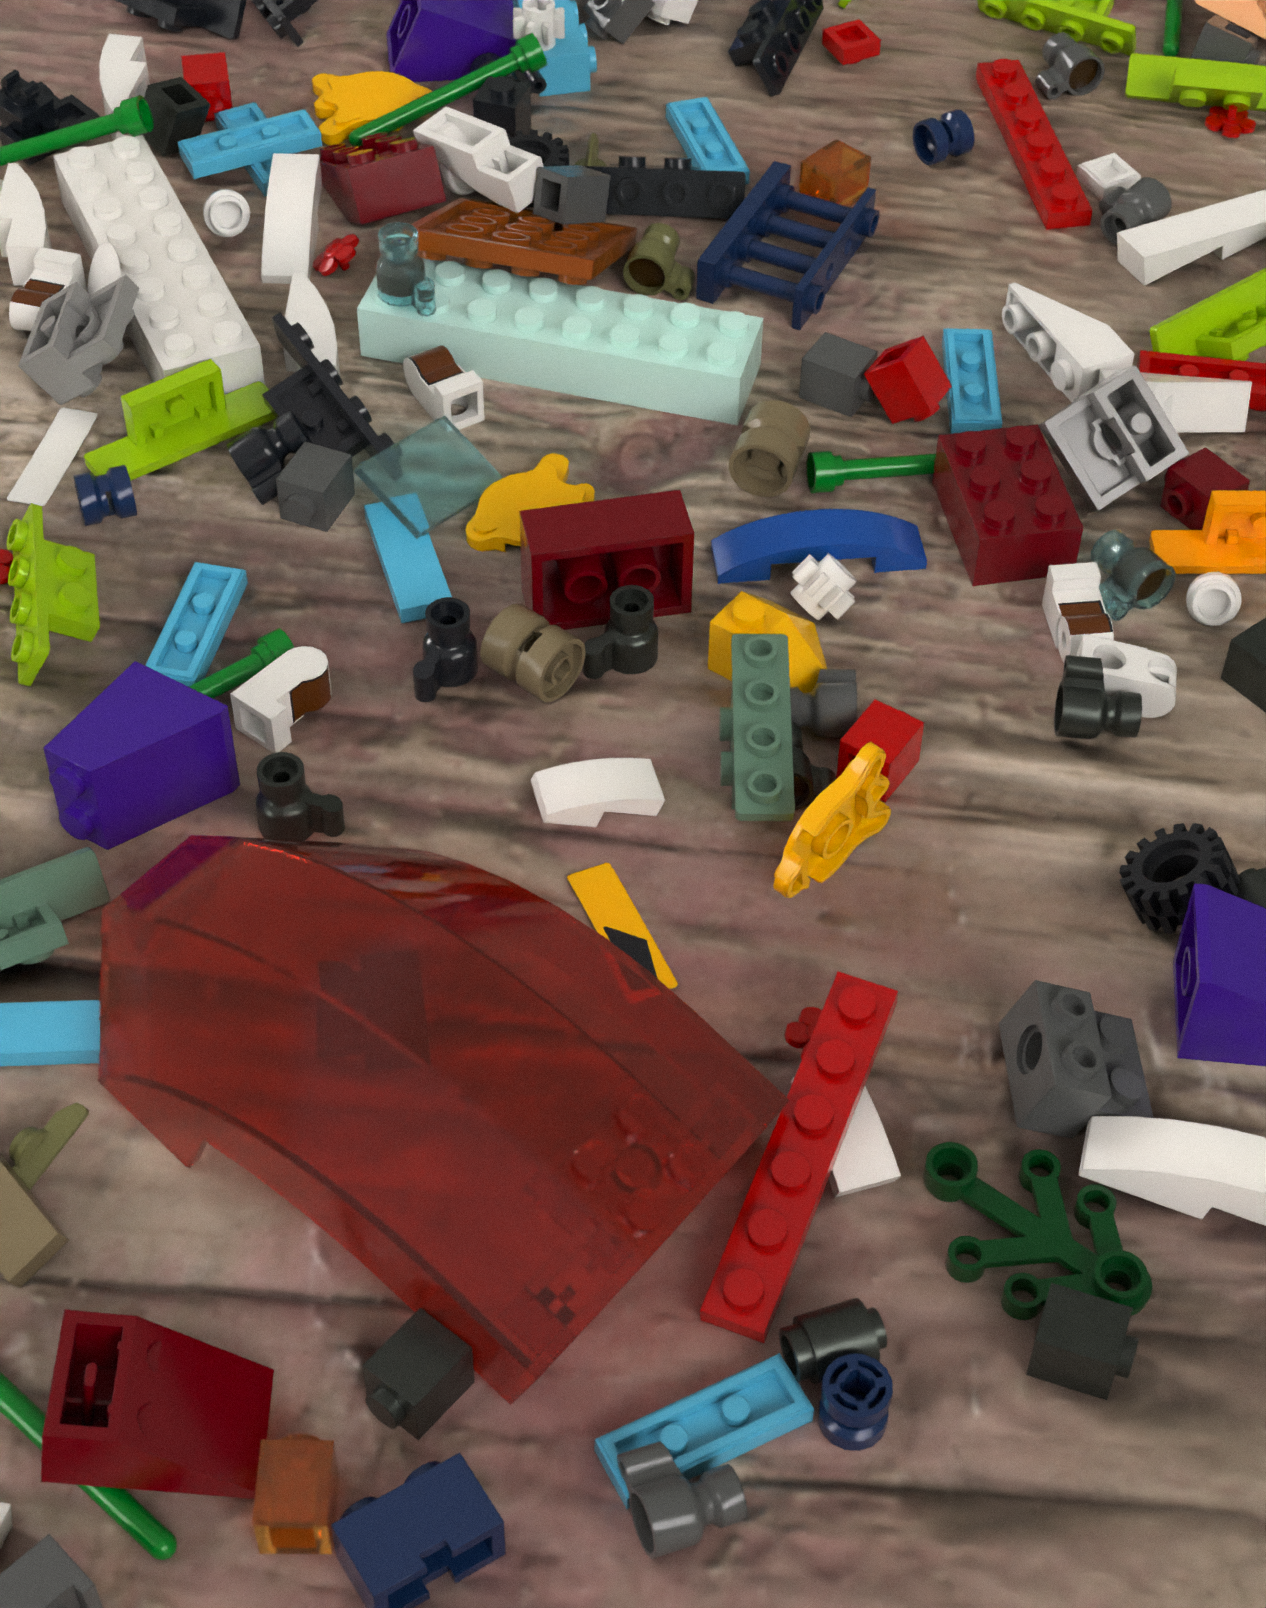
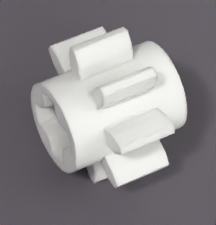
M523 0L522 8L513 9V38L519 39L533 33L543 51L552 49L556 44V38H565V9L563 7L555 8L554 0Z
M829 553L819 563L809 554L792 572V577L799 584L790 592L791 595L817 620H820L828 611L838 620L856 602L854 595L848 590L857 580Z

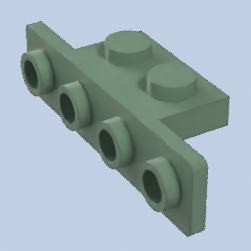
M734 634L731 638V706L720 707L719 741H730V752L721 751L720 786H731V809H735V818L739 821H792L795 814L788 637L784 634Z
M90 847L82 848L0 879V971L19 963L29 965L49 958L54 953V949L69 944L61 922L62 920L109 902L110 896L96 854Z

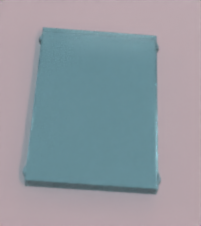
M445 415L435 419L434 422L368 460L360 462L354 470L355 474L416 539L425 536L430 530L479 501L486 488L493 482L503 478Z

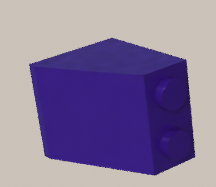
M401 0L386 33L389 71L402 75L413 82L457 80L470 73L472 62L481 54L494 53L500 58L510 54V48L516 46L517 40L513 38V0Z
M136 661L43 747L50 774L49 780L54 790L59 811V821L62 827L74 838L79 840L87 839L106 850L234 792L240 786L228 706Z
M1194 883L1173 958L1177 1058L1266 1066V908L1210 885Z

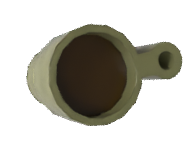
M664 223L651 224L646 228L641 241L637 242L631 249L624 264L623 276L625 282L635 292L643 295H656L665 290L671 293L677 300H685L689 296L696 276L691 268L682 266L675 261L674 257L680 245V238L674 228Z

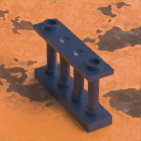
M774 161L697 260L696 299L714 304L725 288H731L732 285H736L792 302L791 328L801 330L811 314L817 315L819 313L826 293L865 238H871L874 235L879 222V210L874 209L876 190L867 187L854 207H848L796 192L794 186L790 185L791 165ZM790 209L841 225L834 233L780 217L782 212L787 213ZM773 234L823 250L815 258L764 243L761 240L763 237L767 238ZM754 259L804 274V276L797 284L741 266L744 262L749 263Z

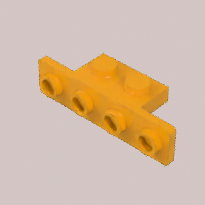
M1212 490L1203 529L1151 531L1149 543L1152 556L1164 565L1166 569L1165 574H1205L1207 572L1266 574V491Z

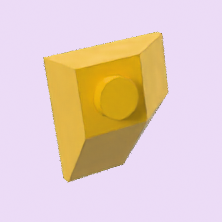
M741 591L710 621L708 669L732 681L731 638L734 634L786 635L788 637L790 687H798L803 693L812 691L817 683L820 670L827 669L815 623L771 600Z

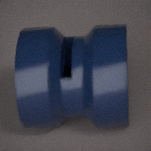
M959 109L944 113L939 120L928 118L919 121L913 128L912 137L915 151L920 160L926 165L942 162L946 159L947 155L957 157L966 154L974 147L975 136L972 123L967 114Z
M126 465L109 468L106 474L94 476L89 472L73 475L85 526L99 524L104 517L116 515L121 519L137 516L135 498ZM109 491L110 498L107 499L106 492Z
M848 1354L837 1358L825 1371L818 1408V1425L823 1436L834 1446L849 1451H861L874 1446L883 1437L888 1422V1409L893 1395V1380L887 1368L877 1359L865 1354Z

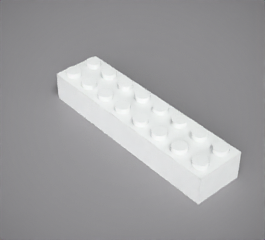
M121 136L112 142L90 147L79 146L70 149L68 152L53 155L62 203L91 261L102 243H111L119 257L121 277L127 275L139 287L133 306L134 316L127 324L126 330L152 381L156 382L212 359L221 369L225 395L257 381H261L265 385L260 344L144 136Z

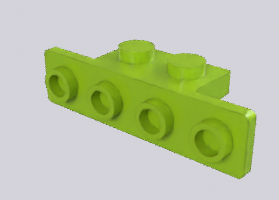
M977 0L978 9L994 19H1009L1022 23L1031 30L1042 29L1055 34L1067 33L1076 42L1082 41L1096 45L1112 54L1122 53L1130 56L1136 49L1135 26L1108 17L1114 5V0Z
M1132 53L1128 64L1125 96L1132 99L1180 103L1187 107L1222 106L1228 110L1230 105H1235L1238 107L1237 112L1246 110L1266 112V66Z
M1266 268L1152 326L1149 333L1153 351L1239 361L1247 360L1249 353L1266 346Z
M212 359L201 362L122 395L121 402L128 436L84 455L85 464L95 476L106 474L109 468L126 465L130 481L208 447L217 445L251 428L261 426L266 422L276 419L265 404L262 396L269 389L261 381H257L225 395L221 369Z
M33 503L29 505L22 520L15 519L7 536V549L13 551L8 584L14 587L15 596L10 609V622L16 624V636L12 645L11 659L13 662H17L18 683L29 687L49 654V631L92 642L100 628L95 555L74 546H65L44 540L42 506Z

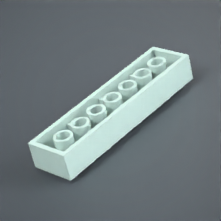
M388 252L386 258L395 254V252ZM410 253L406 254L418 259L421 263L422 286L420 290L408 296H394L386 293L381 288L379 268L357 307L361 356L403 363L407 357L439 345H444L451 353L457 365H460L465 372L473 370L480 378L738 425L761 365L762 317L745 315L738 311L728 312L705 308L692 303H677L654 299L642 294L632 295L609 291L596 286L566 284L545 277L520 276L501 269L474 268L455 261L428 260Z

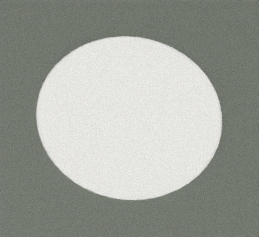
M109 242L102 243L92 259L88 278V293L90 295L121 278L119 257L115 247Z

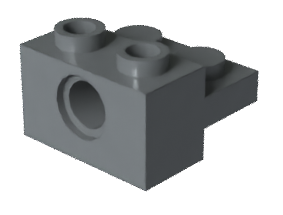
M1035 980L999 1022L1017 1127L1073 1139L1087 1125L1092 1116L1153 1118L1132 1019L1094 1011L1090 992Z

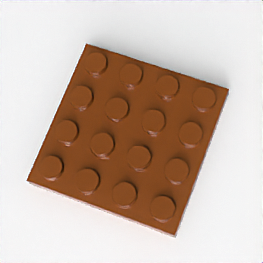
M458 198L404 228L402 247L418 250V257L423 259L446 260L447 255L464 258V264L469 267L488 269L492 268L493 263L511 266V273L520 276L536 277L540 275L541 271L558 274V281L562 283L585 285L587 280L594 279L634 247L637 227L607 222L560 224L533 214L531 209L524 208L519 213H515L496 203Z

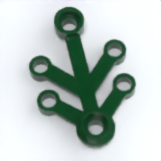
M945 1142L934 1146L928 1152L923 1180L926 1188L935 1198L943 1202H956L961 1199L1018 1236L990 1240H979L972 1236L957 1237L948 1247L945 1262L947 1272L952 1278L960 1282L971 1283L979 1280L986 1268L1057 1262L1073 1272L1074 1275L1037 1279L1029 1273H1016L1006 1280L1001 1304L1009 1316L1017 1320H1030L1036 1317L1041 1307L1045 1306L1051 1283L1132 1307L1131 1316L1145 1308L1151 1296L1152 1280L1142 1260L1136 1255L1124 1251L1114 1218L1117 1201L1111 1190L1102 1185L1090 1184L1083 1187L1077 1195L1074 1216L1081 1226L1090 1229L1094 1252H1092L1072 1238L1058 1183L1061 1165L1053 1153L1043 1149L1031 1150L1024 1155L1021 1162L1019 1181L1024 1189L1033 1194L1038 1214L1036 1216L977 1177V1158L966 1146L955 1142ZM1040 1167L1045 1169L1050 1175L1044 1177L1037 1176L1030 1169ZM952 1175L956 1177L958 1180L950 1181L940 1176ZM1089 1202L1098 1203L1103 1206L1105 1211H1091L1085 1204ZM969 1254L978 1262L971 1265L964 1264L956 1256ZM1118 1283L1127 1291L1112 1289L1107 1284ZM1015 1291H1025L1034 1300L1021 1302L1012 1293Z

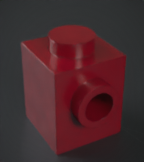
M1205 447L1168 467L1164 476L1165 485L1160 507L1190 530H1202L1212 490L1248 491L1250 480Z

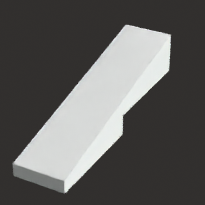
M1266 189L1117 232V261L1145 286L1210 252H1214L1223 260L1266 238Z

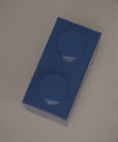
M460 1452L443 1462L431 1461L421 1465L406 1478L404 1484L379 1498L371 1496L355 1502L345 1510L340 1520L331 1524L336 1557L366 1608H414L430 1599L429 1591L425 1585L449 1572L454 1582L457 1583L506 1554L504 1521Z

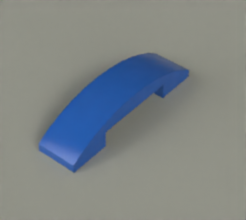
M816 509L780 514L739 526L711 540V551L718 584L770 580L771 564L800 563L809 554L817 561H821L828 553L837 560L871 558L874 573L926 569L927 559L917 525L890 515L870 511Z

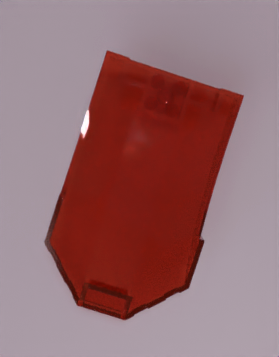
M191 835L101 911L100 938H102L99 977L100 1052L98 1055V1082L186 1167H192L200 1159L208 1143L251 1172L298 1208L364 1264L414 1312L422 1308L470 1345L473 1351L474 1370L510 1405L539 1379L638 1272L790 1101L690 1006L650 971L604 936L558 906L507 879L472 864L433 852L393 845Z

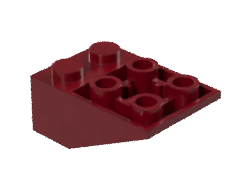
M381 132L362 137L363 145L346 147V143H340L319 149L321 154L322 186L347 221L362 225L446 201L435 148L432 145L417 143L416 137L402 139V135L388 136L387 132Z
M64 1309L42 1433L41 1482L260 1500L274 1369L138 1316Z

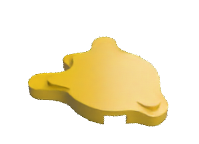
M371 71L348 76L326 73L317 74L312 79L313 92L319 97L314 103L315 115L320 119H327L319 126L322 142L326 145L339 144L348 139L351 131L432 91L402 75L392 72Z
M547 454L533 470L508 475L493 482L485 489L479 499L475 515L466 525V541L471 548L477 551L497 550L506 552L505 543L520 546L519 511L595 501L594 488L586 483L578 485L567 484L569 460L561 454Z
M872 742L863 746L854 760L847 765L843 773L827 786L808 806L790 834L784 848L782 860L774 872V890L786 898H792L800 891L809 888L811 880L809 877L818 883H823L840 868L859 844L885 827L891 815V809L880 801V798L885 794L890 784L888 778L880 773L886 759V753L883 749Z

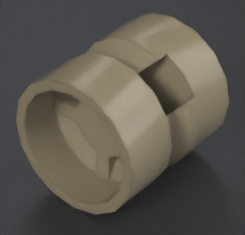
M778 400L762 401L753 406L743 425L742 434L737 440L729 458L728 470L734 482L741 489L761 497L778 496L787 491L798 469L799 459L804 453L810 438L811 428L807 417L798 408Z
M512 604L504 608L493 619L486 630L480 650L481 660L486 666L508 680H516L521 688L545 703L556 701L572 687L582 670L586 655L585 644L580 639L557 625H549V622L544 617L523 604Z

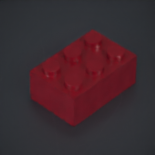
M1038 424L938 435L932 483L972 586L1047 578L1049 565L1077 563L1083 525Z
M680 490L519 511L521 580L526 607L544 617L549 622V625H557L564 630L607 624L610 619V596L617 588L625 585H638L652 593L654 597L653 618L691 613L694 530Z

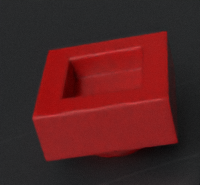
M860 19L825 28L822 32V45L842 65L856 64L863 59L880 55L881 39Z

